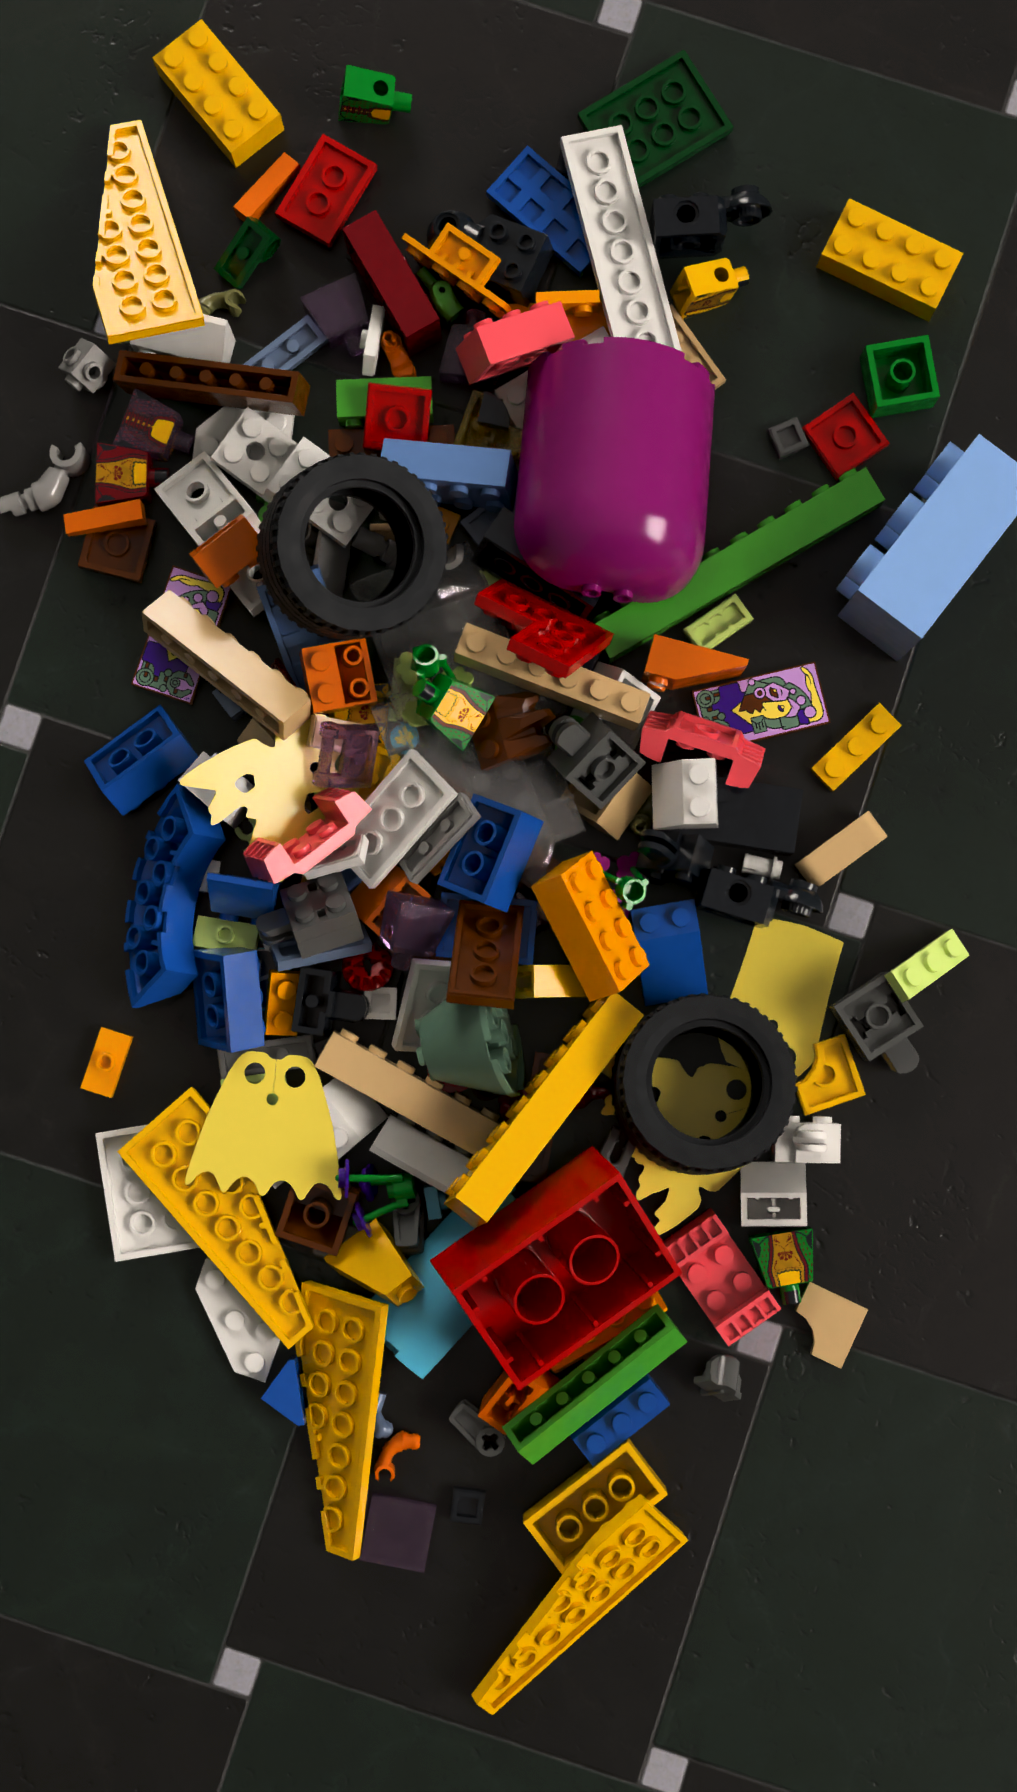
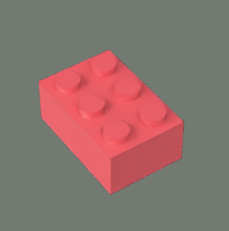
M546 300L534 304L530 307V311L521 313L520 309H516L504 314L501 320L493 322L492 318H487L474 324V330L463 336L464 340L455 349L470 385L529 366L546 351L550 353L560 351L562 344L572 341L575 336L561 301L549 304Z

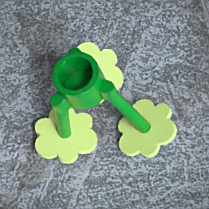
M430 644L415 646L412 648V653L403 652L399 657L400 664L396 666V672L402 675V681L406 685H414L422 678L427 680L434 677L440 667L443 669L442 674L468 684H472L474 681L472 673L465 672L463 667L458 666L452 670L447 663V656L439 654L436 647ZM418 698L417 702H407L405 710L402 711V718L407 719L408 724L413 727L428 725L416 714V708L421 702Z

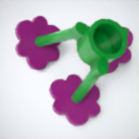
M597 851L593 852L603 868L606 879L615 884V889L612 890L616 893L618 902L628 919V910H632L633 904H638L644 900L647 891L646 886L649 884L646 876L635 868L639 853L633 851L629 856H620L616 862L619 869L616 871V876L606 872L610 866L609 858L601 856Z

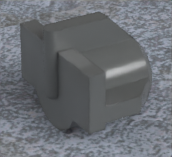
M717 1354L707 1361L703 1376L694 1377V1384L701 1387V1396L713 1395L723 1402L741 1400L742 1393H740L742 1380L739 1375L740 1362L737 1358L728 1354Z

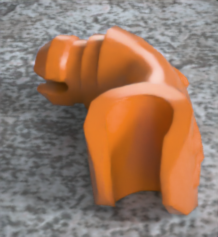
M391 330L383 332L381 335V347L387 356L393 376L417 377L415 366L403 346L401 337Z
M402 1430L385 1443L374 1467L375 1479L379 1481V1472L382 1469L390 1471V1482L395 1478V1465L392 1463L393 1456L403 1450H417L420 1448V1435L417 1433L409 1434Z

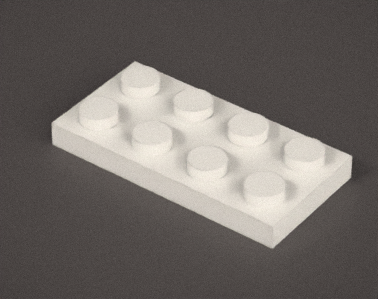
M410 749L365 800L372 810L356 826L354 836L364 834L369 844L365 864L351 869L369 889H375L458 795L416 750Z

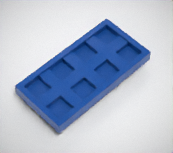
M527 145L488 188L486 196L518 224L547 234L553 247L554 255L580 277L589 268L591 261L570 181Z

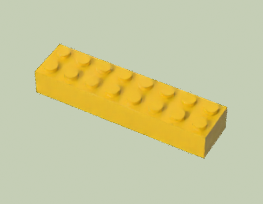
M618 993L592 1001L582 1013L585 1020L581 1019L563 1038V1041L567 1044H562L558 1050L555 1049L543 1064L547 1067V1070L543 1069L538 1075H535L524 1090L528 1093L527 1096L523 1095L519 1100H516L505 1113V1116L509 1118L507 1122L503 1121L499 1126L497 1125L485 1139L489 1143L487 1148L483 1147L479 1152L476 1151L465 1165L469 1169L467 1174L463 1173L460 1177H456L445 1191L449 1197L444 1204L473 1228L489 1221L644 1017L643 1013Z

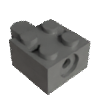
M593 712L580 724L572 717L562 716L555 720L550 727V739L558 748L547 760L565 779L601 810L646 763Z
M341 872L317 877L279 890L284 908L260 915L256 920V928L261 941L265 945L271 946L295 938L302 959L364 939L355 906Z
M888 971L881 972L828 1008L863 1061H871L881 1054L891 1071L900 1074L909 1073L917 1067L919 1055L908 1039V1036L924 1027L909 1002L905 1001L902 1003L884 976Z

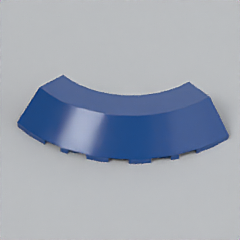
M178 783L157 812L161 818L155 830H148L144 858L138 857L132 876L133 880H137L134 900L127 901L125 923L131 924L126 935V943H124V952H129L130 970H125L132 1008H140L181 994L198 976L193 950V922L196 902L207 868L220 846L226 840L220 822L211 825L212 815L208 811V806L185 786Z

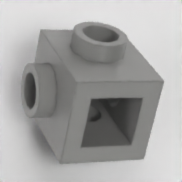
M81 338L75 346L66 351L63 356V362L58 368L67 375L64 380L78 392L84 389L94 394L96 390L104 386L108 379V374L116 366V363L94 343Z

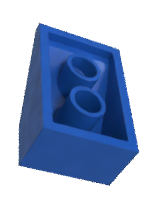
M207 873L211 911L220 913L219 919L238 922L239 916L251 918L250 924L256 925V920L260 915L281 909L282 899L279 890L284 889L285 884H273L268 881L222 873Z
M694 899L630 910L629 919L632 930L640 946L644 949L650 964L639 975L645 1006L666 1003L691 994L706 993L708 995L700 929Z

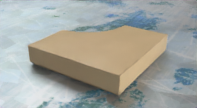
M808 1282L801 1294L802 1302L797 1303L794 1310L802 1315L811 1327L813 1343L810 1354L841 1369L868 1309L817 1284Z

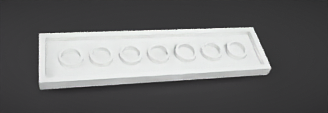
M622 125L562 136L559 143L597 288L600 290V299L610 337L648 340L682 351Z

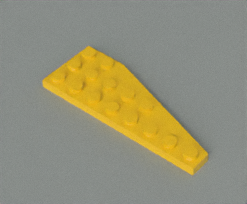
M308 1280L302 1282L301 1295L314 1323V1327L295 1343L297 1357H301L303 1373L300 1374L301 1387H306L308 1400L305 1414L312 1459H317L319 1476L315 1477L317 1490L322 1492L324 1510L320 1511L325 1546L327 1552L354 1561L360 1558L389 1304Z
M641 1493L635 1499L628 1501L617 1515L601 1525L599 1530L588 1540L473 1691L471 1696L476 1704L491 1715H494L689 1540L684 1533Z

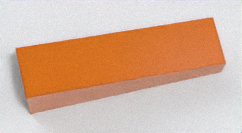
M284 152L233 206L236 216L243 222L247 217L259 220L301 169L300 164Z
M140 499L63 514L68 537L147 525L145 507Z

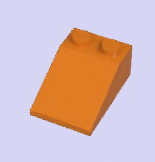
M654 634L641 682L647 683V687L653 691L665 692V689L674 690L739 677L747 667L749 659Z

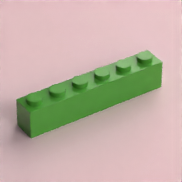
M656 1304L502 1428L517 1452L534 1465L688 1341L671 1318Z

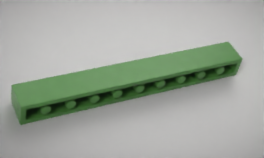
M865 467L857 472L853 468L838 478L840 482L836 485L829 487L828 484H825L811 494L813 498L804 503L798 500L784 509V515L777 519L774 516L764 519L757 524L758 530L749 535L746 531L738 534L729 541L731 545L721 551L719 547L710 550L702 556L704 561L700 562L698 570L689 584L673 597L653 603H621L622 608L611 614L608 610L593 619L594 624L614 633L610 645L602 650L608 664L652 640L654 634L660 635L880 508L886 499L868 469Z

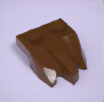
M523 691L495 696V700L472 736L481 770L489 771L513 760L522 761L539 754L553 743L550 736L543 735L541 731L556 716L550 709L535 711L534 707L539 701V695Z

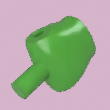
M426 266L416 273L429 290L428 299L440 320L446 325L454 322L464 312L465 308L457 299L450 284L444 280L437 281Z

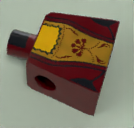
M97 443L95 503L100 507L140 499L143 504L151 503L152 487L159 486L170 477L169 468H153V459L146 451Z

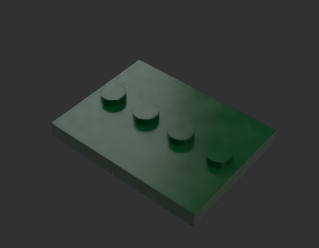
M684 49L578 112L577 119L586 132L622 125L638 188H641L733 132L734 128Z

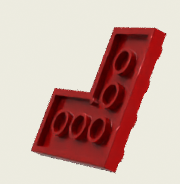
M500 579L480 591L474 602V605L483 609V613L487 616L502 618L510 622L514 629L520 631L510 638L507 650L515 653L519 660L526 663H535L545 668L546 673L557 678L563 677L566 679L609 646L614 633L504 579Z

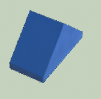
M293 1355L261 1399L297 1426H302L306 1423V1405L300 1381L299 1359L297 1355Z

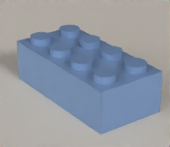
M384 438L381 457H386L390 462L396 461L398 465L405 466L408 472L417 475V478L425 484V488L433 494L432 497L438 503L437 507L441 506V504H450L463 510L481 507L489 512L499 513L504 506L508 510L513 511L518 472L511 450Z

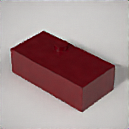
M374 210L342 228L346 249L377 304L384 306L385 317L393 331L401 337L409 358L442 340L439 316L377 211Z

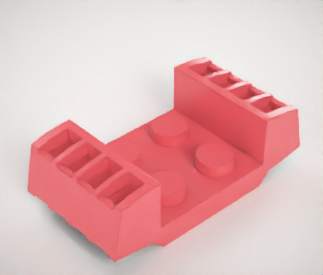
M650 710L642 727L640 753L657 762H661L669 739L676 741V745L683 749L694 750V748L706 751L709 757L717 760L731 759L733 761L726 785L738 788L750 787L761 768L766 749L745 739L741 730L683 711L667 714Z
M329 787L315 794L312 798L325 816V819L314 821L306 828L307 833L299 839L289 840L283 846L278 842L257 838L243 852L252 877L276 884L294 873H306L353 837L357 824L372 808L355 791Z
M711 1208L663 1241L682 1271V1274L679 1275L728 1347L782 1310Z

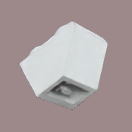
M751 1162L744 1167H740L741 1227H807L805 1163Z

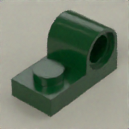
M247 217L213 269L236 289H242L259 262H266L275 254L280 246L281 239L257 218Z

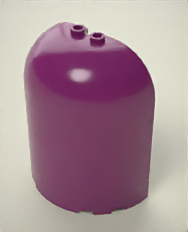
M604 337L603 343L588 344L586 340L580 339L562 344V350L555 353L544 352L528 368L514 533L517 546L524 560L536 574L547 582L562 589L580 592L583 596L590 598L601 596V591L612 593L613 600L619 603H653L666 600L678 594L689 584L698 570L705 546L715 385L711 383L709 379L710 373L699 362L691 363L685 360V353L660 343L636 338Z

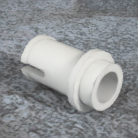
M745 853L741 873L768 877L769 881L772 879L779 880L783 861L777 860L776 856L770 859Z

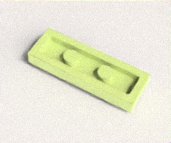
M950 929L884 976L903 1003L970 955L954 930Z

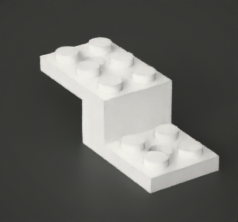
M247 406L212 454L210 460L269 503L272 501L275 493L290 479L313 464L325 460L330 455L304 436L299 443H296ZM254 444L260 446L264 451V457L257 461L251 460L246 454L248 446ZM343 496L346 501V507L343 510L337 511L330 507L329 498H325L314 509L308 522L345 548L374 507L362 500Z
M205 451L154 489L198 547L240 514L248 520L257 534L260 532L258 527L261 521L217 465L210 460ZM204 488V492L200 497L191 498L195 490ZM259 563L252 568H249L247 565L238 572L240 577L229 586L253 617L264 610L256 588L257 582H260L263 578L253 579L254 574L260 569Z

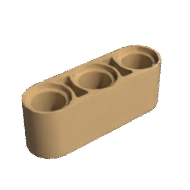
M867 811L797 862L795 866L807 882L820 887L888 836L870 811Z

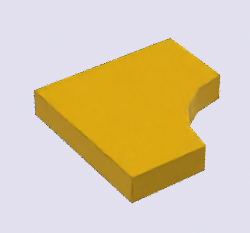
M845 1034L813 1044L814 1060L812 1068L805 1078L795 1085L798 1087L796 1095L804 1116L866 1095Z

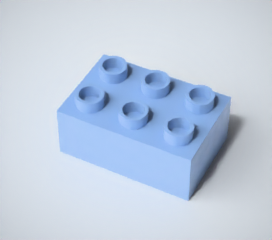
M978 434L965 452L951 441L947 444L913 489L926 502H922L912 493H909L874 539L888 550L887 553L884 555L870 544L836 588L838 592L849 599L848 603L838 614V617L897 662L923 638L1017 516V462L980 434Z

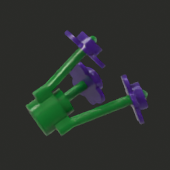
M345 1159L344 1168H338V1175L335 1176V1180L338 1181V1188H344V1198H348L349 1182H359L360 1190L366 1195L368 1202H372L374 1195H377V1185H386L389 1199L395 1198V1202L368 1214H365L359 1202H355L356 1212L352 1213L353 1225L357 1227L359 1232L365 1230L369 1238L372 1237L368 1221L395 1209L409 1207L408 1199L416 1198L417 1195L415 1178L412 1174L378 1175L373 1164H367V1168H363L361 1174H349V1160Z

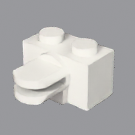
M790 1115L789 1124L783 1129L784 1133L779 1136L775 1145H771V1160L775 1162L840 1163L841 1124L832 1123V1117L813 1116V1122H800V1116Z

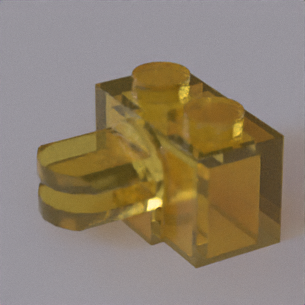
M473 390L453 445L511 450L513 459L520 460L523 429L510 425L508 432L478 425L477 420L484 393Z

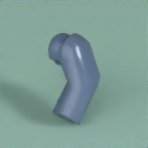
M380 1390L374 1437L386 1439L392 1435L393 1425L388 1420H385L381 1413L387 1394Z

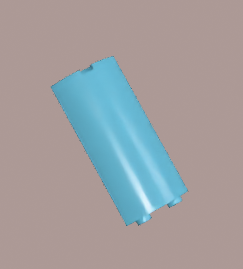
M515 1187L494 1214L517 1199L513 1195V1192L516 1190ZM454 1211L425 1240L423 1253L411 1255L407 1259L424 1285V1288L417 1292L411 1301L403 1303L399 1307L376 1294L371 1298L389 1304L384 1344L400 1362L422 1379L473 1325L429 1261L475 1229Z

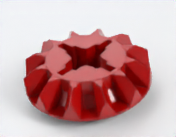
M375 943L372 945V952L343 958V976L346 982L357 990H377L390 980L393 973V960L387 949H383ZM364 958H367L371 964H374L371 967V976H368L364 967H361L364 964Z

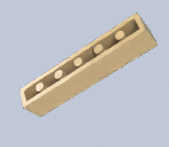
M168 590L142 611L145 633L283 741L311 718V699L302 688L293 686L279 670L271 669L262 662L257 653L248 651L239 644L231 633H225L218 628L209 616L200 614L186 598L178 597L171 590Z
M466 622L454 653V662L588 714L593 712L601 719L635 731L639 726L649 701L650 693L583 667L577 669L566 679L563 677H553L545 672V668L535 663L523 662L515 656V653L507 650L510 639Z
M342 1028L341 1032L332 1031L315 1061L314 1066L473 1155L483 1147L487 1148L489 1143L485 1139L497 1125L501 1124L498 1121L500 1115L486 1107L479 1111L470 1106L472 1100L455 1091L454 1095L443 1091V1083L436 1080L432 1081L428 1075L425 1080L414 1074L416 1069L402 1060H399L397 1064L385 1058L388 1053L373 1044L369 1048L359 1044L357 1041L360 1037L344 1028Z

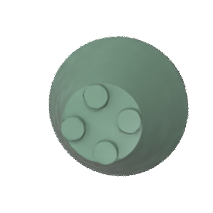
M444 999L422 1018L415 1019L416 1033L421 1042V1046L416 1049L417 1058L421 1066L427 1065L428 1074L432 1081H441L508 1097L520 1096V1092L517 1093V1091L523 1090L525 1084L523 1048L518 1023L511 1025L506 1008L447 1003L446 999Z

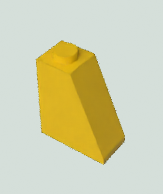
M571 965L518 966L515 999L587 997Z
M374 1219L369 1223L372 1233L371 1238L367 1236L365 1230L358 1231L341 1245L337 1257L328 1254L324 1259L326 1263L343 1277L399 1307L403 1303L411 1301L417 1292L424 1288V1285L404 1254H402L400 1248L395 1245V1240L389 1231L377 1219Z

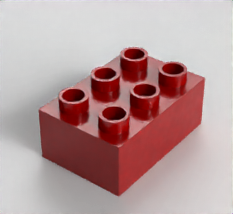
M593 1146L494 1214L487 1223L476 1227L429 1260L518 1391L682 1274V1271L621 1173Z

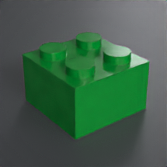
M929 335L866 345L859 358L870 416L872 418L933 408L940 398Z

